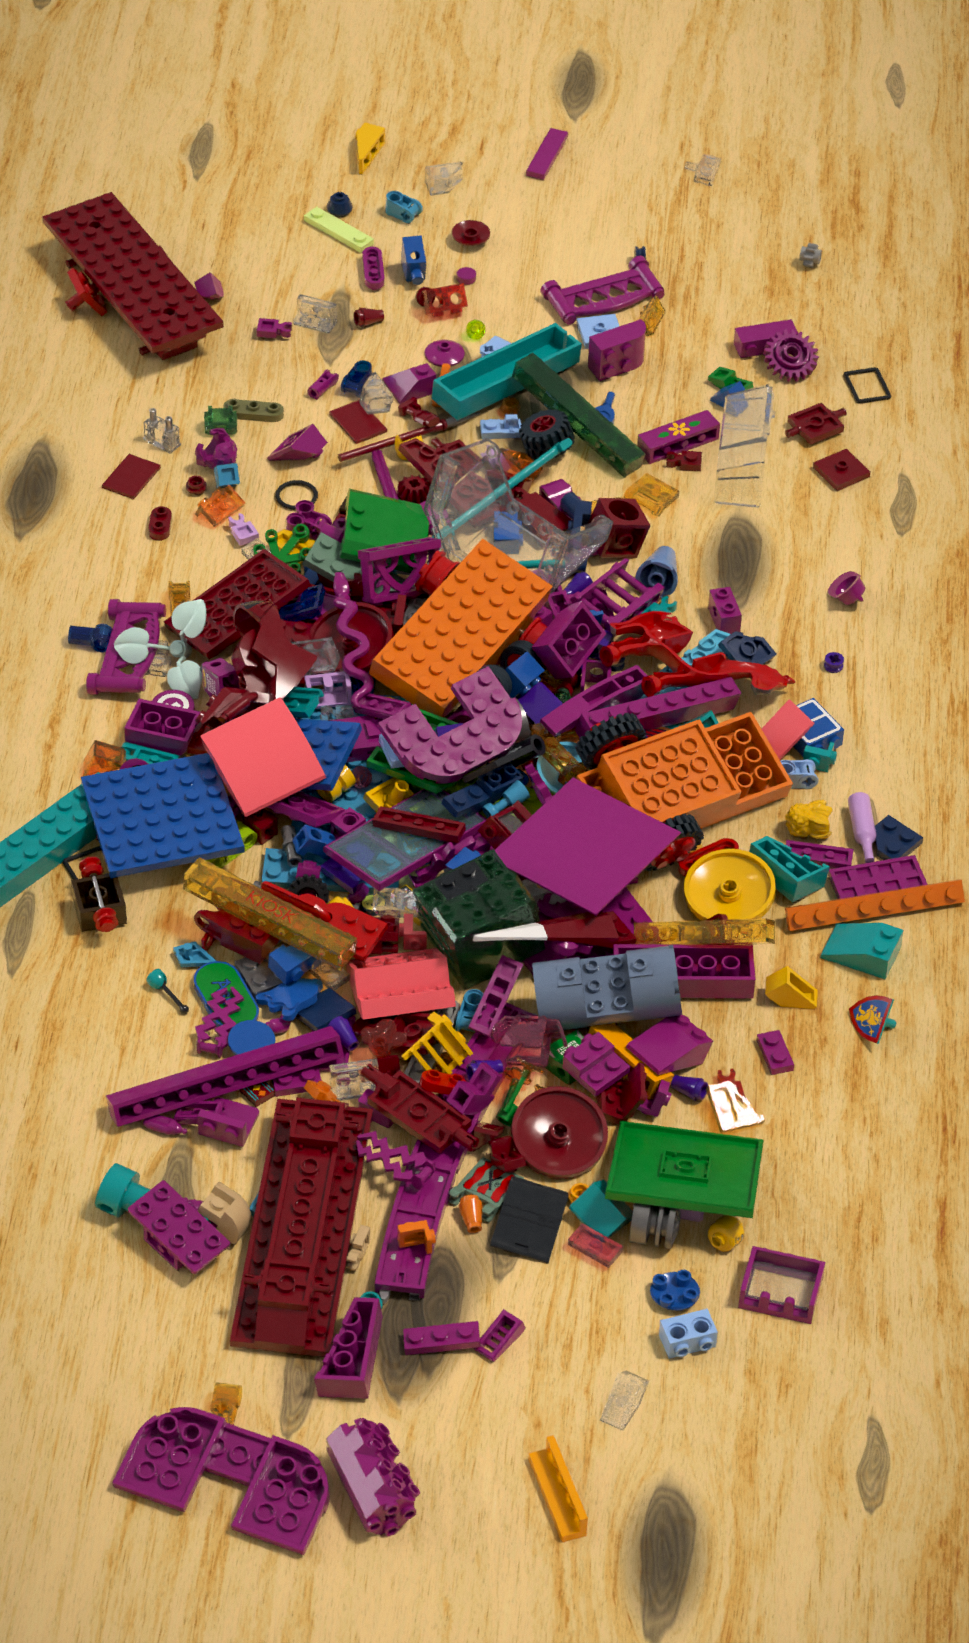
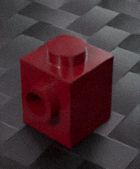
M263 808L247 817L243 815V823L257 833L256 841L259 844L263 845L278 834V818Z

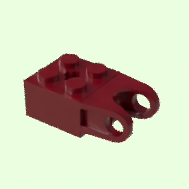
M215 890L211 894V902L218 911H197L194 915L196 925L220 941L221 946L261 964L284 935L285 918L282 919L284 916L278 917L274 914V911H266L262 905L256 906L258 903L254 902L253 904L249 899L246 901L247 898L224 890ZM217 897L222 898L225 903L219 901ZM200 917H202V918H204L205 920H207V921L209 922V924L203 922Z

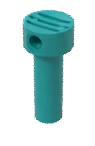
M115 1163L110 1167L101 1182L95 1199V1207L119 1218L125 1211H128V1207L151 1189L139 1184L140 1175L138 1172Z

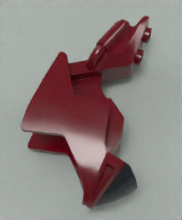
M254 600L235 606L233 626L242 639L237 644L231 660L237 676L244 678L246 688L224 687L217 696L212 694L206 703L209 707L207 711L202 710L195 719L198 723L194 729L195 732H199L206 726H209L211 731L242 716L246 711H252L279 697L283 700L294 687H297L301 679L317 659L315 654L287 640L277 609L278 606L272 600Z

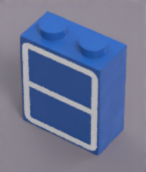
M814 698L796 705L815 723L793 746L802 757L806 745L828 750L830 742L835 743L834 749L843 744L844 729Z

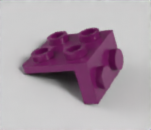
M220 1097L215 1098L214 1101L225 1102L226 1109L222 1110L223 1115L203 1109L200 1110L197 1116L199 1135L244 1147L259 1116V1109Z

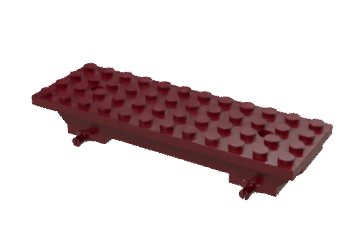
M112 192L42 216L43 224L72 257V259L66 260L67 267L79 265L146 345L139 347L141 356L152 352V354H157L163 361L198 348L197 341L205 338L207 333L224 327L223 320Z
M299 1097L296 1100L277 1098L230 1336V1346L325 1357L326 1353L329 1354L333 1343L365 1156L358 1157L356 1141L358 1135L370 1132L373 1109L351 1107L349 1103ZM359 1140L363 1148L367 1147L368 1140Z

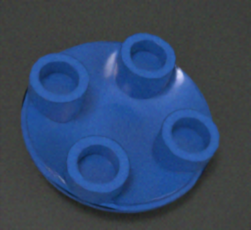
M679 1270L678 1272L656 1274L652 1280L650 1294L652 1299L665 1309L684 1310L693 1306L698 1301L700 1288L698 1283L691 1277L689 1271Z

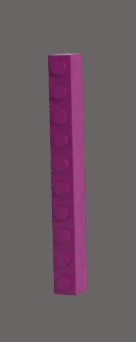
M332 1026L106 1095L110 1116L117 1127L342 1058L344 1054L340 1035Z

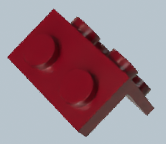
M639 1062L623 1082L617 1081L597 1095V1105L603 1112L606 1121L620 1125V1121H627L629 1118H632L638 1107L645 1103L647 1098V1091H645L647 1074L645 1073L643 1063Z

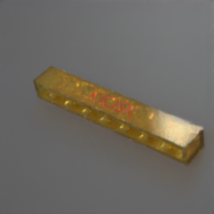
M199 857L184 873L183 890L340 971L355 955L357 938L350 933L334 927L330 923L295 907L291 903L258 888L211 862Z

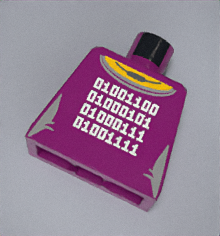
M218 658L210 662H204L201 665L200 671L203 675V686L209 697L212 694L217 696L224 687L239 689L235 668L224 659Z

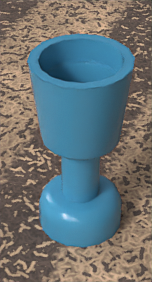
M516 780L502 793V800L495 805L491 803L485 804L482 807V811L488 819L508 805L512 806L518 800L520 803L530 798V794L526 787L519 780Z

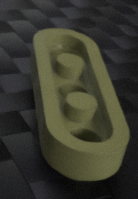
M230 399L224 403L223 413L226 417L232 419L278 422L284 417V408L276 402Z

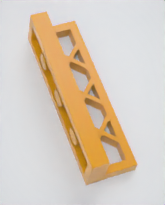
M554 1435L546 1437V1449L529 1453L528 1460L561 1541L566 1542L587 1536L588 1517Z

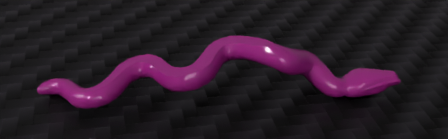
M336 572L334 577V593L337 597L333 603L335 607L344 610L337 620V631L343 637L355 641L359 645L357 649L344 656L342 668L346 674L363 682V686L352 695L350 700L351 705L360 708L358 701L372 691L374 680L369 673L356 668L353 662L368 653L370 641L362 632L348 627L349 621L358 612V605L350 599L349 584L344 573Z

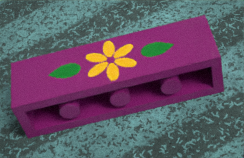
M708 410L638 434L637 451L649 464L667 458V452L680 454L682 451H688L718 440L720 423Z

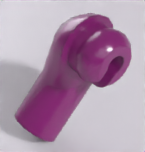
M281 1014L280 1018L271 1019L265 1024L273 1030L274 1034H280L288 1031L291 1021L283 1020Z

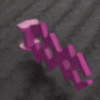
M234 987L230 988L234 998L226 1001V998L222 996L228 992V989L223 988L212 993L211 997L213 1000L207 1001V1004L214 1012L202 1017L204 1024L195 1026L198 1037V1054L208 1052L217 1054V1057L221 1058L223 1049L228 1046V1032L236 1025L229 1015L240 1011V1007L236 1004L244 1001V997ZM225 1002V1005H226L227 1007L221 1008V1007L219 1006V1004H222V1003ZM220 1019L224 1024L216 1028V1024L213 1021ZM214 1029L220 1036L215 1038L218 1044L206 1043L205 1041L211 1040V1037L205 1032Z
M376 1131L357 1136L356 1147L358 1157L366 1156L367 1163L382 1160L385 1172L394 1171V1181L412 1182L414 1188L420 1190L426 1179L432 1176L436 1170L434 1162L427 1160L424 1152L409 1156L407 1145L390 1149L387 1137L378 1140ZM371 1139L373 1149L380 1148V1152L372 1153L371 1145L363 1148L359 1140ZM401 1156L403 1166L415 1163V1169L421 1167L423 1169L419 1174L414 1175L413 1170L401 1173L400 1162L390 1163V1158Z

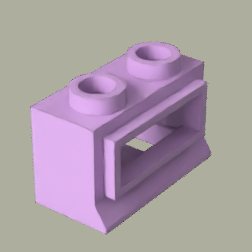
M344 671L304 676L305 688H311V686L316 685L324 686V689H321L324 696L318 699L319 704L315 709L351 705V682L349 675ZM343 682L342 687H333V683Z

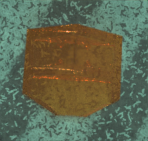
M500 448L499 450L510 465V469L516 473L535 461L523 452ZM541 466L526 477V479L536 480L543 467Z

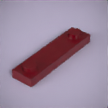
M381 806L372 819L373 827L453 843H459L466 830L464 822Z

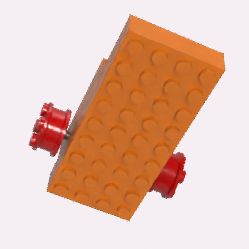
M483 538L461 563L459 561H451L446 557L444 551L440 552L437 550L432 556L431 562L429 564L425 563L419 571L421 576L415 583L417 591H424L430 597L376 655L369 670V674L411 704H416L419 709L443 718L459 702L450 689L452 684L476 673L486 665L498 666L503 650L515 641L525 640L534 645L548 627L542 623L541 617L536 619L534 617L547 602L553 586Z

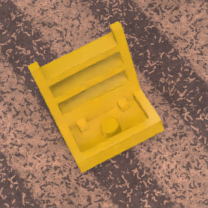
M433 1012L427 1017L433 1027L401 1057L406 1061L413 1055L425 1071L430 1070V1066L417 1052L423 1045L443 1069L441 1072L452 1074L451 1070L457 1065L460 1066L463 1063L462 1061L468 1055L471 1056L473 1052L467 1046V1040L458 1031L456 1032L452 1027L453 1023L446 1015L440 1016ZM432 1036L436 1038L453 1059L448 1066L428 1043Z

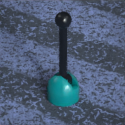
M161 969L153 970L147 976L146 982L154 989H163L180 1007V1012L187 1014L189 1007L183 1005L166 986L167 977Z

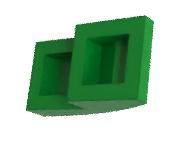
M718 367L708 376V380L719 389L741 381L747 393L754 389L753 382L737 378L735 370Z

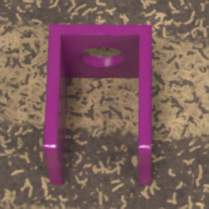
M586 659L582 667L580 693L585 690V682L598 683L610 677L612 666L606 667L602 664L601 660ZM593 668H599L603 671V673L600 675H594L591 673V670Z

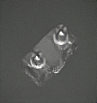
M150 408V417L144 421L143 439L171 454L181 446L179 427L173 424L172 417L167 416L164 420L157 416L156 409Z

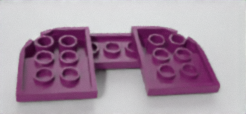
M191 1407L172 1408L170 1412L158 1417L154 1415L140 1427L112 1482L114 1488L185 1513L203 1472L206 1471L249 1486L232 1522V1530L305 1555L323 1513L326 1514L330 1498L325 1470L320 1460L309 1449L274 1435L269 1438L226 1423V1419Z

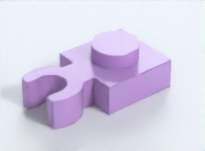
M238 514L239 520H233L231 516L228 517L231 533L240 546L259 540V533L251 521H244L243 514Z

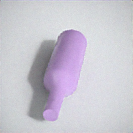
M856 792L848 798L855 841L863 848L865 862L870 863L874 862L872 843L876 839L871 802L868 794Z

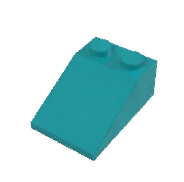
M885 923L836 924L820 958L886 980L901 949L904 930Z

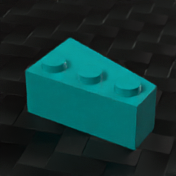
M769 836L751 843L749 852L767 863L773 872L776 889L792 903L825 887L830 866L824 863L820 866L810 861V856L804 854L802 857L792 852L791 847Z

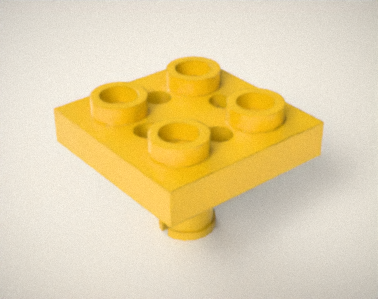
M393 777L366 792L363 799L377 813L380 806L391 808L414 793L409 789L406 781ZM421 802L409 809V811L420 814L424 812L426 806Z

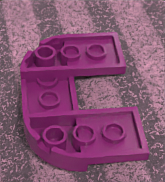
M489 666L452 684L450 689L472 720L438 737L416 704L378 723L377 728L404 767L413 775L422 780L424 778L434 780L438 784L453 783L461 780L465 774L497 757L498 759L504 757L513 748L522 727L521 709L515 697L510 698Z

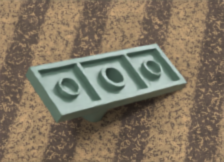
M322 532L302 564L334 582L336 572H343L345 577L354 579V573L362 574L361 562L340 558L341 543ZM387 558L386 563L388 564L390 558ZM372 561V565H373V575H374L375 573H377V571H376V569H375V567H374V564H373V561ZM389 572L390 576L400 584L406 580L393 572ZM381 577L375 581L374 590L377 594L383 591L382 585L379 588L376 587ZM420 594V595H419V597L426 598V599H428V598L430 597V596H426V595H424V594ZM406 599V605H408L410 599Z

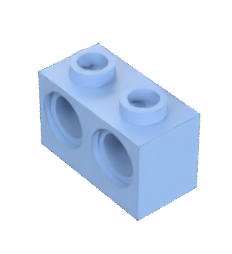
M708 1309L660 1320L659 1337L669 1359L684 1357L690 1353L707 1351L716 1347L718 1331Z

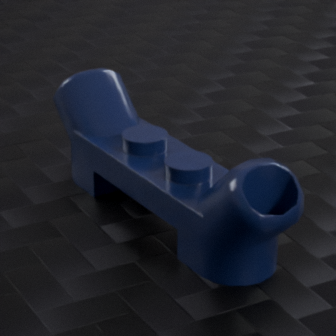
M574 492L565 494L560 501V507L572 519V521L569 520L567 533H571V538H567L566 550L569 553L561 558L564 561V567H555L556 574L562 579H567L574 573L586 572L588 550L580 549L581 528L588 525L591 517L592 502L581 500Z

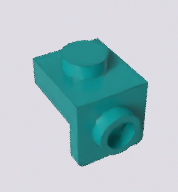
M830 742L828 750L806 745L803 760H812L816 766L815 770L828 772L830 765L835 764L837 752L834 751L835 743Z

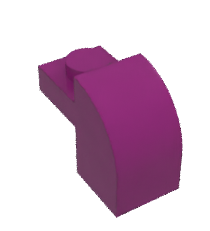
M481 1062L470 1081H458L446 1101L464 1115H475L484 1110L493 1101L495 1096L492 1095V1092L503 1076L487 1063Z

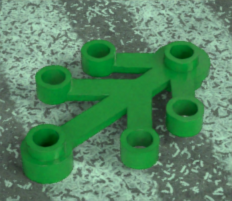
M297 524L292 530V537L280 552L277 544V531L273 529L267 530L265 532V540L269 543L271 554L284 563L289 564L291 568L298 569L296 571L301 574V566L297 562H304L306 558L304 554H308L311 549L303 548L300 553L289 554L298 543L308 541L310 537L308 527L304 524ZM257 544L253 547L254 556L258 553L256 551L266 550L263 544Z

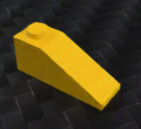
M365 122L360 129H357L355 134L359 174L362 175L385 144V128Z

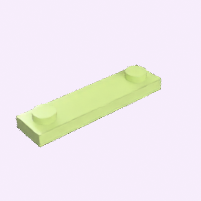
M315 207L304 215L305 222L360 253L365 248L371 247L374 244V238L319 207Z

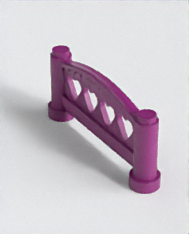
M644 256L634 257L628 264L629 270L562 289L557 281L550 280L545 282L540 289L543 297L550 301L562 321L568 325L573 324L576 321V317L606 314L632 306L649 296L659 300L665 295L664 288L650 270L649 263ZM631 283L642 289L628 292L627 286ZM614 288L624 293V295L611 297L609 295L610 289ZM596 293L607 299L593 302L592 295ZM575 298H579L589 304L576 307L574 306Z
M120 599L109 600L108 617L109 620H115L100 674L88 673L86 689L89 695H98L99 692L141 693L145 691L146 681L143 677L154 660L157 648L147 647V658L141 663L132 664L122 659L114 648V643L123 631L134 628L133 624L147 620L148 622L145 623L146 628L144 630L149 633L148 643L159 644V619L166 616L165 604L155 602H121ZM129 665H136L133 667L134 672L132 674H125L119 670Z

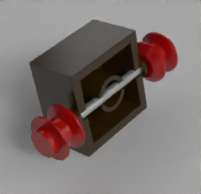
M86 857L79 863L82 878L71 880L72 899L81 932L95 929L101 932H110L117 925L127 924L126 904L118 877L110 878L109 873L103 874L104 870L101 866V860L97 857Z

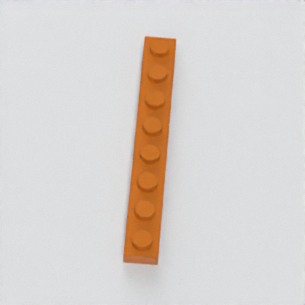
M957 879L786 907L785 914L788 931L963 903L965 898L962 880Z

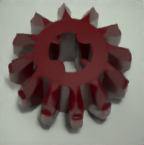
M411 474L409 478L403 477V480L399 481L397 496L399 500L417 504L424 501L428 502L432 497V486L425 477L421 478L420 474L418 476Z

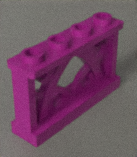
M426 537L358 550V559H361L364 596L362 601L374 606H381L384 601L390 603L397 602L398 594L407 595L406 599H415L420 594L430 596L424 591H417L416 587L412 586L421 576L419 571L426 563L427 554L430 563L434 553L441 548V539ZM412 553H414L415 555L414 559L412 560H416V563L410 561V555ZM400 555L408 566L414 567L411 574L402 584L394 580L389 574L396 567ZM387 558L391 559V564L389 566L386 563ZM372 561H373L374 567H375V569H376V571H377V573H375L374 575H373V565H372ZM381 577L376 587L379 588L382 585L383 591L377 594L374 590V582Z

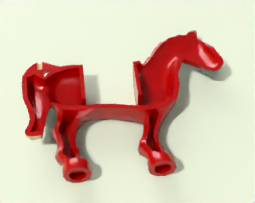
M651 611L636 615L625 622L610 623V630L614 635L636 633L642 636L639 638L629 637L619 642H611L600 650L601 662L606 667L616 665L621 658L628 656H653L674 672H653V675L643 677L641 688L647 697L658 695L660 691L668 687H692L732 677L733 680L750 678L752 680L751 689L755 695H768L773 691L786 688L787 684L795 683V680L790 676H783L776 669L767 665L727 660L726 654L722 652L693 659L692 666H690L677 653L686 647L693 632L680 624L678 618L668 612Z

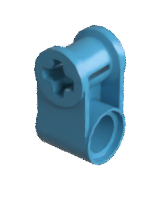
M390 191L386 194L385 212L389 216H393L405 223H411L414 220V216L419 215L423 211V206L418 200L408 197L399 191Z
M471 989L464 994L456 1019L455 1031L467 1030L475 1033V1031L468 1029L483 997V992L480 990Z

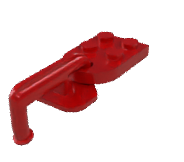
M264 881L261 884L262 898L265 896L263 902L267 900L276 902L274 899H277L291 906L289 908L291 911L288 914L294 915H289L291 923H289L288 916L285 917L286 929L298 935L303 931H306L308 934L314 933L315 937L323 944L362 962L366 961L388 929L386 922L344 903L326 904L323 899L306 893L298 896L268 881ZM271 901L265 902L264 907L272 909L275 907V903Z

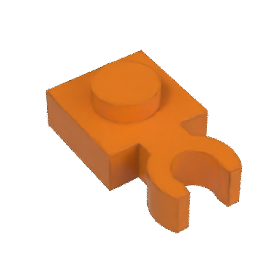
M310 1080L306 1082L304 1089L314 1099L340 1102L336 1099L337 1096L330 1090L331 1086L321 1080L318 1083Z

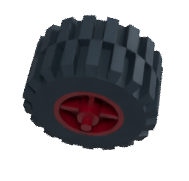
M557 409L539 411L527 418L521 424V428H519V435L525 451L534 460L550 450L552 446L567 438H570L572 444H574L575 436L565 412ZM572 446L568 447L563 452H560L554 458L559 457V455L566 453V451L569 450Z

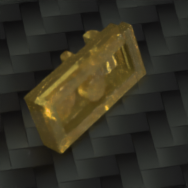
M658 296L651 298L649 303L643 307L644 311L640 312L639 320L642 319L646 325V336L654 335L666 312Z

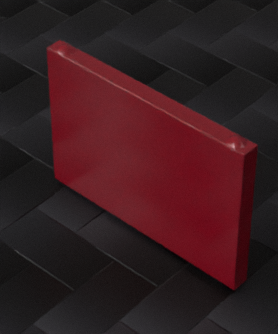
M361 400L329 411V415L356 444L387 432V428Z
M128 454L102 484V488L135 499L160 470L161 465Z

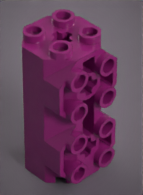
M365 1418L354 1420L355 1425L348 1426L347 1423L341 1424L326 1438L328 1445L327 1453L366 1532L378 1535L385 1533L386 1536L395 1535L399 1528L416 1515L414 1502L420 1495V1490L409 1476L410 1471L408 1467L403 1463L396 1464L394 1462L400 1451L394 1445L389 1436L390 1431L384 1424H376Z

